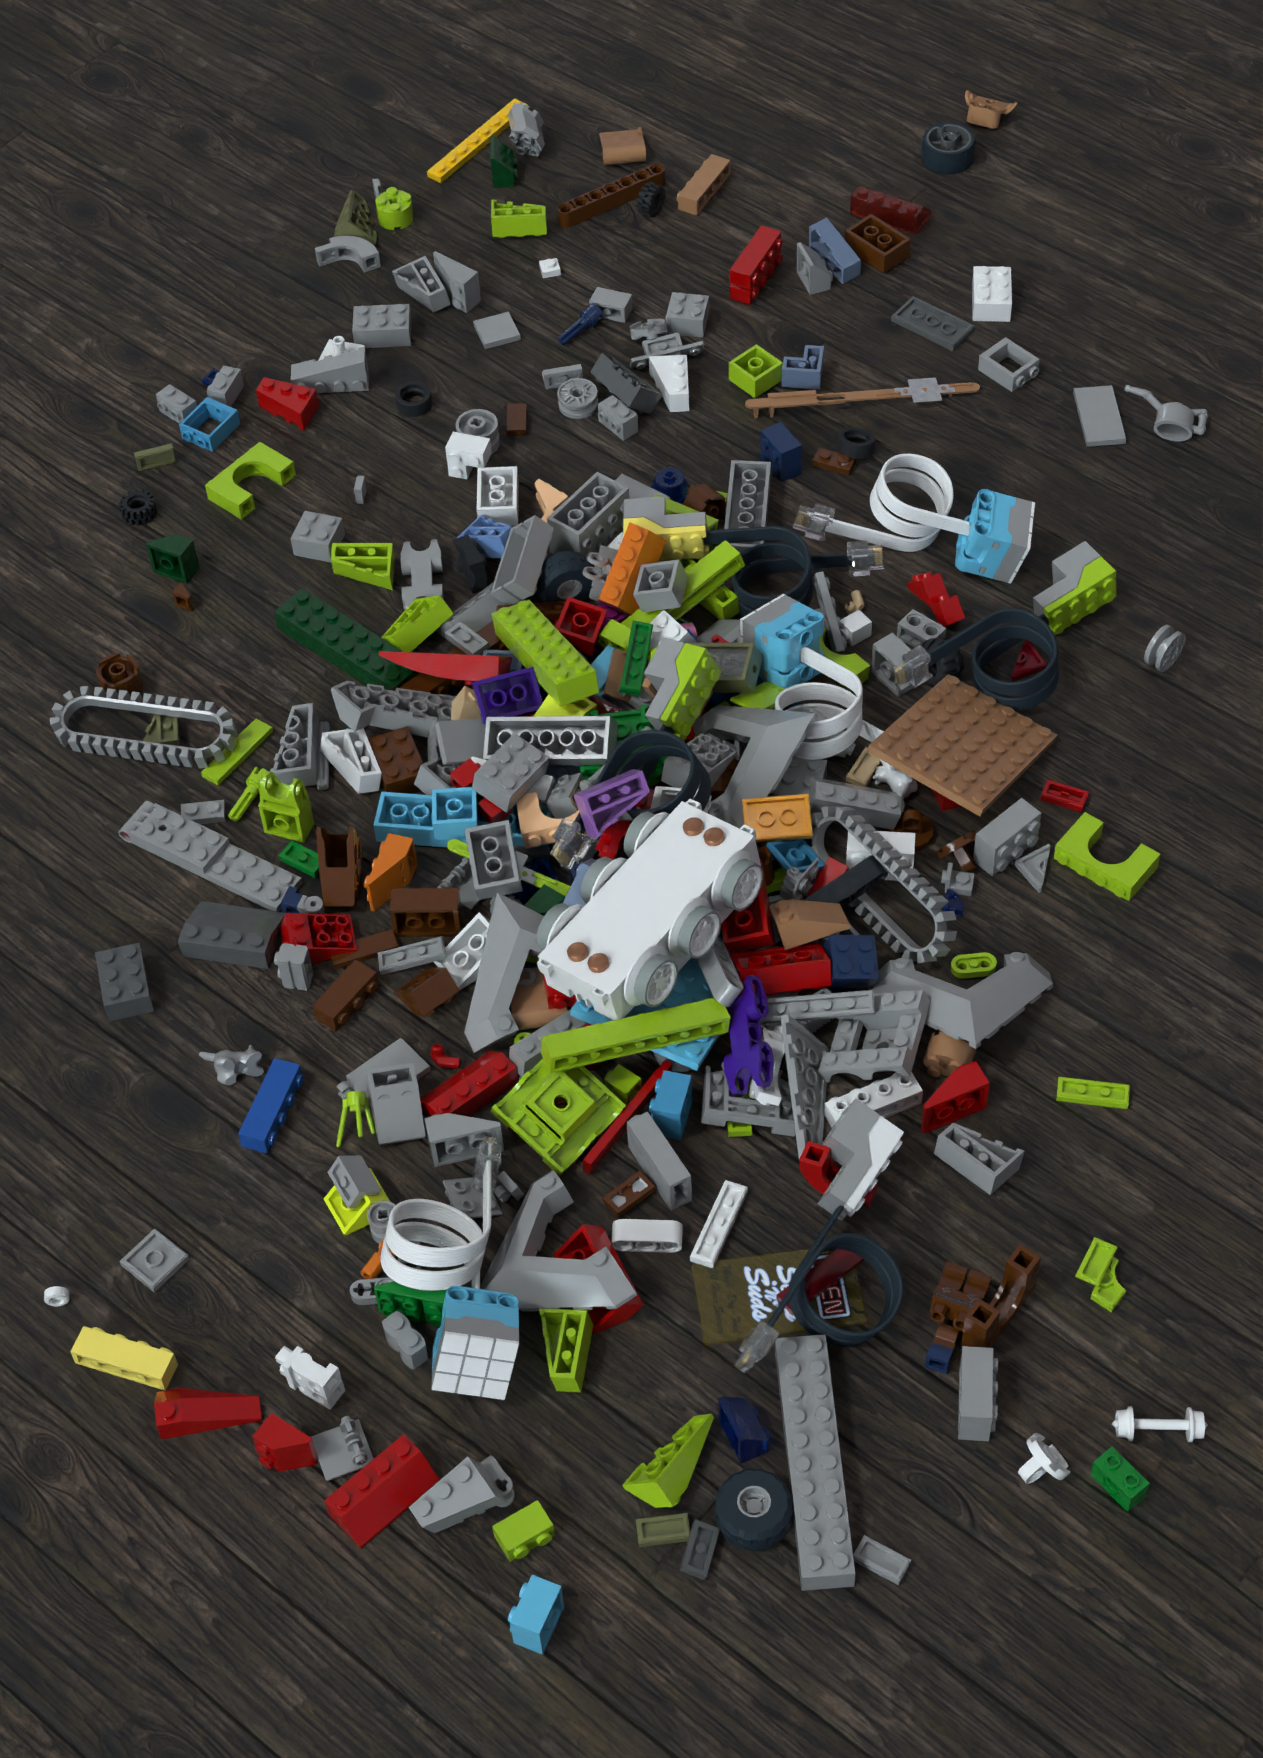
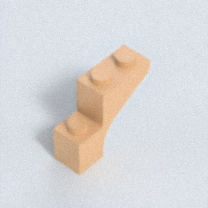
M538 479L535 482L537 490L536 499L544 514L541 519L547 523V518L568 499V496L564 492H560L552 487L549 483Z

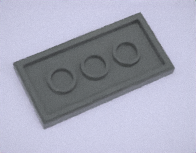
M914 296L891 316L892 322L951 351H954L975 330L974 325Z

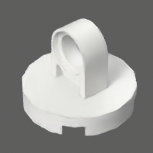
M1034 1433L1027 1439V1445L1033 1457L1019 1469L1018 1474L1026 1484L1033 1483L1046 1472L1058 1480H1063L1070 1474V1471L1066 1469L1068 1467L1067 1462L1052 1444L1050 1446L1045 1445L1042 1442L1045 1437L1038 1433Z

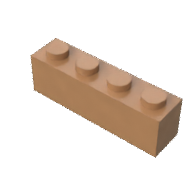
M711 154L703 162L700 169L695 172L691 180L687 181L682 191L678 192V210L698 215L731 175L730 160Z

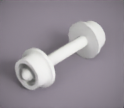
M1128 1406L1126 1410H1116L1115 1420L1112 1423L1116 1429V1436L1127 1438L1128 1441H1133L1134 1429L1186 1430L1187 1441L1192 1442L1193 1439H1203L1205 1428L1208 1426L1204 1419V1413L1193 1411L1191 1407H1187L1185 1420L1134 1419L1133 1408Z

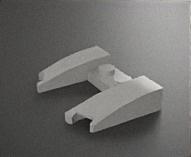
M722 1062L721 1065L723 1070L712 1073L710 1066H706L701 1123L725 1127L726 1121L767 1126L771 1127L772 1134L795 1137L790 1087L788 1082L780 1079L783 1073L782 1070L779 1069L778 1088L782 1097L779 1106L773 1104L767 1106L757 1100L730 1097L729 1086L724 1073V1063Z

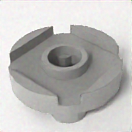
M662 318L648 319L646 323L642 324L639 321L630 325L632 340L642 337L655 339L658 337L657 334L668 332L666 321Z

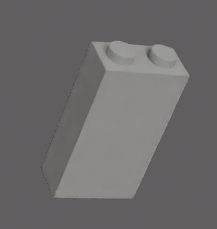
M645 1112L632 1117L627 1121L628 1148L655 1185V1188L669 1209L672 1211L692 1201L691 1175L650 1114Z

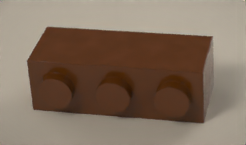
M354 960L312 1005L315 1019L334 1031L345 1025L350 1016L362 1007L367 997L376 992L379 986L377 972Z

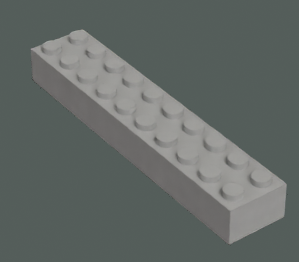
M826 1334L775 1338V1356L790 1491L793 1500V1519L801 1591L854 1587L855 1567Z

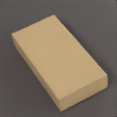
M865 747L847 774L846 781L854 785L867 787L875 775L877 767L881 766V760L868 753V748Z

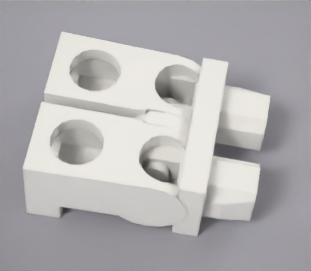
M284 1346L276 1355V1362L281 1364L280 1373L287 1378L289 1387L294 1390L299 1388L303 1394L329 1410L332 1409L345 1392L337 1366L331 1363L327 1368L314 1362L309 1354L304 1353V1350L299 1346L294 1351Z

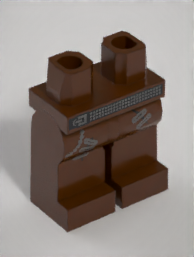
M947 1261L941 1279L933 1294L930 1319L941 1323L947 1318L954 1321L953 1326L955 1329L963 1331L965 1316L976 1301L981 1299L985 1302L989 1294L992 1276L971 1269L965 1284L968 1268Z

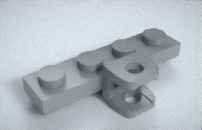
M823 571L818 572L812 578L820 606L815 611L822 613L824 616V628L827 631L832 652L842 655L847 645L845 637L841 636L839 630L841 622L835 611V600L829 594L830 582L828 577L824 576Z

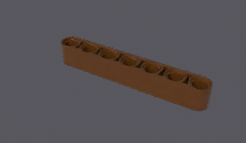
M652 164L561 203L557 207L558 224L561 227L568 228L636 199L640 196L638 194L642 192L641 188L645 187V183L653 182L664 186L665 167L662 164Z

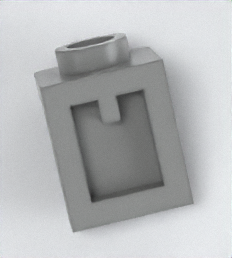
M948 863V869L943 870L941 883L945 884V893L971 896L975 873L952 870L953 863Z

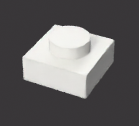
M557 258L539 261L543 278L561 275Z

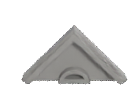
M1050 844L1015 861V867L1038 893L1042 892Z

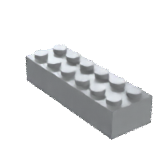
M731 460L724 529L767 526L771 462ZM765 541L729 544L741 554L748 548L765 543ZM764 558L757 559L749 564L763 560Z
M611 716L486 717L483 759L488 760L515 733L549 756L548 765H605L616 747L618 722Z

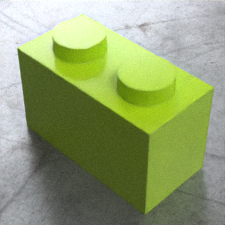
M538 1500L492 1526L494 1537L509 1562L525 1557L531 1549L538 1545H546L555 1536L554 1525Z

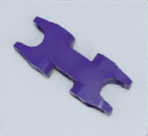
M753 975L746 977L741 997L738 995L732 1005L726 1007L731 1017L728 1031H730L732 1053L724 1057V1073L732 1095L737 1097L746 1095L751 1076H753L757 1086L764 1088L770 1087L773 1079V1052L771 1046L767 1042L762 1041L760 1019L768 1015V999L760 978ZM753 984L756 987V993L754 992ZM761 1072L763 1073L765 1080L762 1079ZM736 1079L738 1080L740 1090L736 1085Z

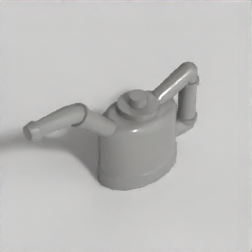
M1130 385L1125 386L1124 391L1142 396L1157 410L1154 431L1160 437L1170 441H1185L1190 439L1193 433L1202 435L1206 431V421L1208 419V411L1206 409H1190L1180 402L1161 404L1151 391ZM1194 417H1199L1198 426L1193 425Z

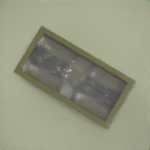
M688 643L706 648L722 670L719 680L716 681L712 688L713 693H754L763 659L762 653L754 643Z

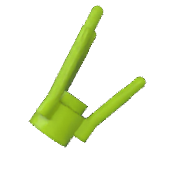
M365 1091L347 1092V1099H342L343 1109L336 1143L338 1148L341 1146L348 1107L350 1112H356L359 1137L363 1136L361 1111L364 1110L371 1133L375 1134L376 1132L369 1108V1098L365 1097Z

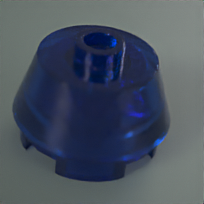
M666 467L659 470L651 484V488L669 496L670 500L680 504L686 499L687 491L690 488L683 472L674 467Z

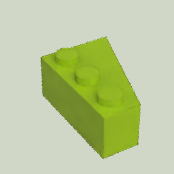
M539 1308L546 1344L549 1374L556 1391L581 1393L593 1331V1323L588 1311Z

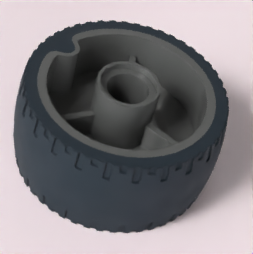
M944 122L935 124L926 130L921 146V156L925 167L938 174L952 175L961 173L971 166L975 153V137L969 128L959 123Z

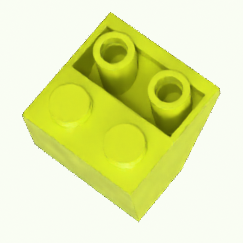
M548 694L534 717L589 716V712L594 711L597 704L587 698H583L560 707Z

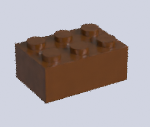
M872 214L845 230V241L856 255L882 273H886L910 257L911 239Z
M408 726L368 738L382 773L380 782L384 791L406 794L420 792L421 790L414 785V782L423 762Z
M459 888L391 889L390 915L395 937L457 936L462 931L463 917Z

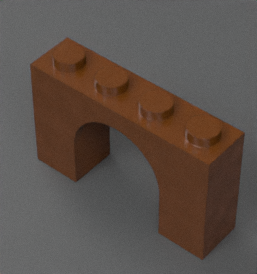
M1021 1244L1018 1245L1006 1261L1002 1283L990 1304L978 1299L965 1316L961 1346L992 1347L1035 1289L1041 1256Z

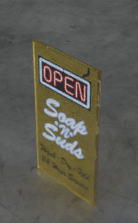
M809 1249L716 1261L713 1268L701 1264H692L691 1271L693 1272L704 1346L757 1339L780 1304L776 1299L777 1294L789 1286L795 1270ZM836 1249L822 1252L812 1267ZM856 1267L810 1302L814 1310L824 1320L838 1328L867 1324ZM784 1309L766 1338L805 1333L807 1331L798 1323L794 1315L792 1316Z

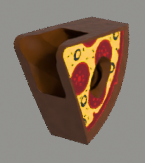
M349 826V834H330L323 827H317L318 863L324 906H354L360 895L363 879L362 841L354 826Z

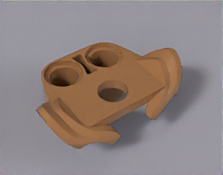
M969 90L965 92V100L969 106L966 121L988 128H998L1001 114L1007 115L1018 105L1017 102L1013 104L977 96Z

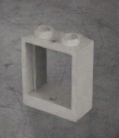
M1005 337L979 355L978 370L1013 392L1017 388L1022 387L1028 380L1037 376L1040 359ZM1009 357L1022 367L1012 373L999 363Z

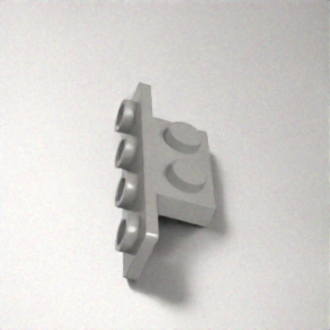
M679 333L642 341L645 355L632 358L630 368H645L649 365V356L698 355L703 350L704 342L700 341L683 346Z

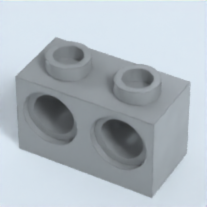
M912 609L898 623L897 637L918 649L922 643L931 638H946V628Z

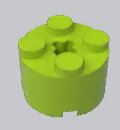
M390 187L375 199L378 221L383 228L395 230L394 227H400L403 229L412 223L413 208L410 194L397 190L395 187Z

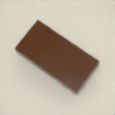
M526 403L507 404V435H526Z

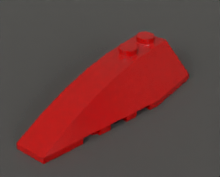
M379 651V656L403 667L436 677L465 680V685H472V682L506 674L512 663V657Z

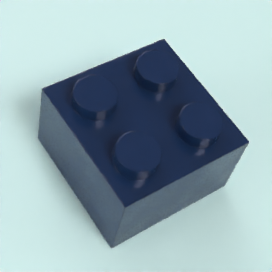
M782 422L762 429L761 439L759 440L761 446L759 458L760 461L771 462V474L776 476L780 482L801 474L802 445Z
M830 935L823 944L824 951L831 961V986H827V988H872L879 979L875 935Z

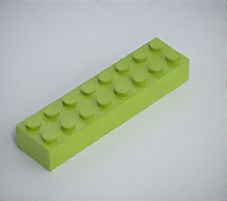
M530 600L520 601L516 605L503 607L491 613L495 633L525 668H534L538 683L560 707L600 693L596 670Z

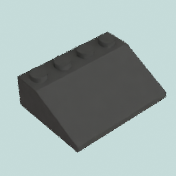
M201 901L184 923L178 943L182 957L269 969L280 937V927L285 913Z

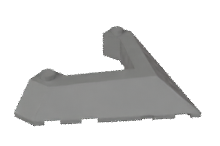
M345 681L331 688L340 720L354 732L369 725L390 730H397L408 726L410 734L428 737V762L420 766L414 785L423 793L432 796L433 789L455 788L450 783V773L461 764L443 765L435 723L451 720V702L456 696L437 695L430 692L396 688L395 691L385 690L384 686L367 684V687L357 686L352 681Z
M718 705L695 720L693 724L695 737L701 733H710L718 737L720 741L736 739L747 743V747L724 794L711 802L709 814L740 829L744 825L742 799L767 797L771 790L775 791L790 765L792 757L798 751L807 735L805 730L809 723H814L818 715L807 712Z
M499 893L496 894L464 1030L473 1053L517 1033L519 1029L509 1007L527 956L535 958L543 951L537 944V932L544 916Z
M1013 952L1004 955V968L969 989L961 988L916 971L913 960L906 958L889 960L878 971V981L872 988L867 989L873 990L874 994L924 990L931 1001L925 1024L936 1030L943 1031L944 1034L956 1040L964 1039L969 1041V1046L976 1049L981 1045V1040L984 1038L989 1039L999 1031V1028L1005 1026L1023 1012L1026 1004H1033L1041 997V992L1045 989L1049 991L1053 988V982L1050 973L1027 953Z
M554 1170L531 1184L480 1285V1289L513 1294L518 1298L519 1310L539 1311V1308L561 1309L566 1307H573L574 1310H593V1307L604 1306L606 1309H617L637 1296L607 1247L602 1248L585 1260L536 1257L537 1252L541 1251L546 1235L544 1232L547 1224L551 1223L556 1213L574 1203Z

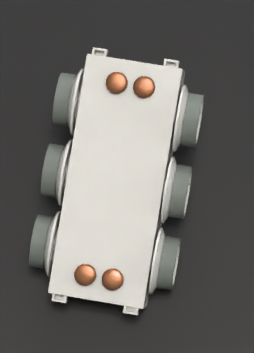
M689 799L686 803L682 801L671 814L661 812L655 815L647 811L638 815L630 824L624 839V852L630 858L625 859L621 857L612 860L602 857L596 860L587 870L581 885V897L587 904L585 906L579 904L568 906L560 903L553 906L543 917L537 932V944L543 951L538 955L539 961L537 965L539 971L544 974L547 985L569 997L575 995L578 1002L585 1000L587 1007L592 1004L596 1012L611 1020L625 1018L634 1006L641 1004L649 1007L659 1006L672 992L677 980L678 971L691 957L695 959L701 958L710 951L719 935L721 923L733 910H745L757 897L763 881V870L755 841L757 839L755 829L745 824L739 829L702 811L701 803Z

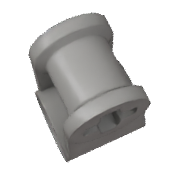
M490 1455L480 1463L508 1502L497 1506L507 1507L515 1498L513 1483L497 1460Z

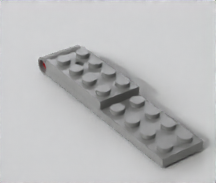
M145 801L118 831L124 841L137 845L270 911L279 912L281 910V901L289 886L299 888L302 884L301 877L230 844L229 838L150 801Z

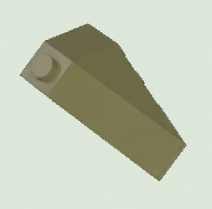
M353 189L349 192L335 227L334 236L360 237L375 245L377 233L375 230H372L374 224L368 217L370 211L367 202Z

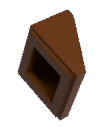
M180 582L172 591L175 605L192 612L194 609L191 597L183 583Z

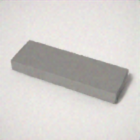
M442 936L377 953L381 975L447 958L445 942Z

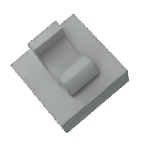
M504 1171L497 1176L502 1185L496 1187L493 1192L503 1203L511 1195L517 1201L525 1195Z

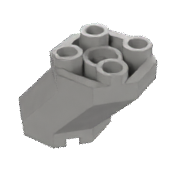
M514 103L508 114L511 128L508 139L512 142L518 154L538 157L545 145L541 129L544 121L536 110L532 112L528 109L530 106Z

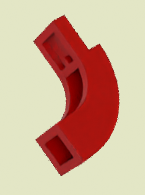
M616 821L605 829L594 848L599 851L598 856L613 860L618 850H624L625 835L633 821Z
M807 1141L799 1159L800 1170L809 1184L824 1194L840 1168L831 1158V1148ZM877 1183L865 1195V1201L862 1206L870 1207L878 1188Z

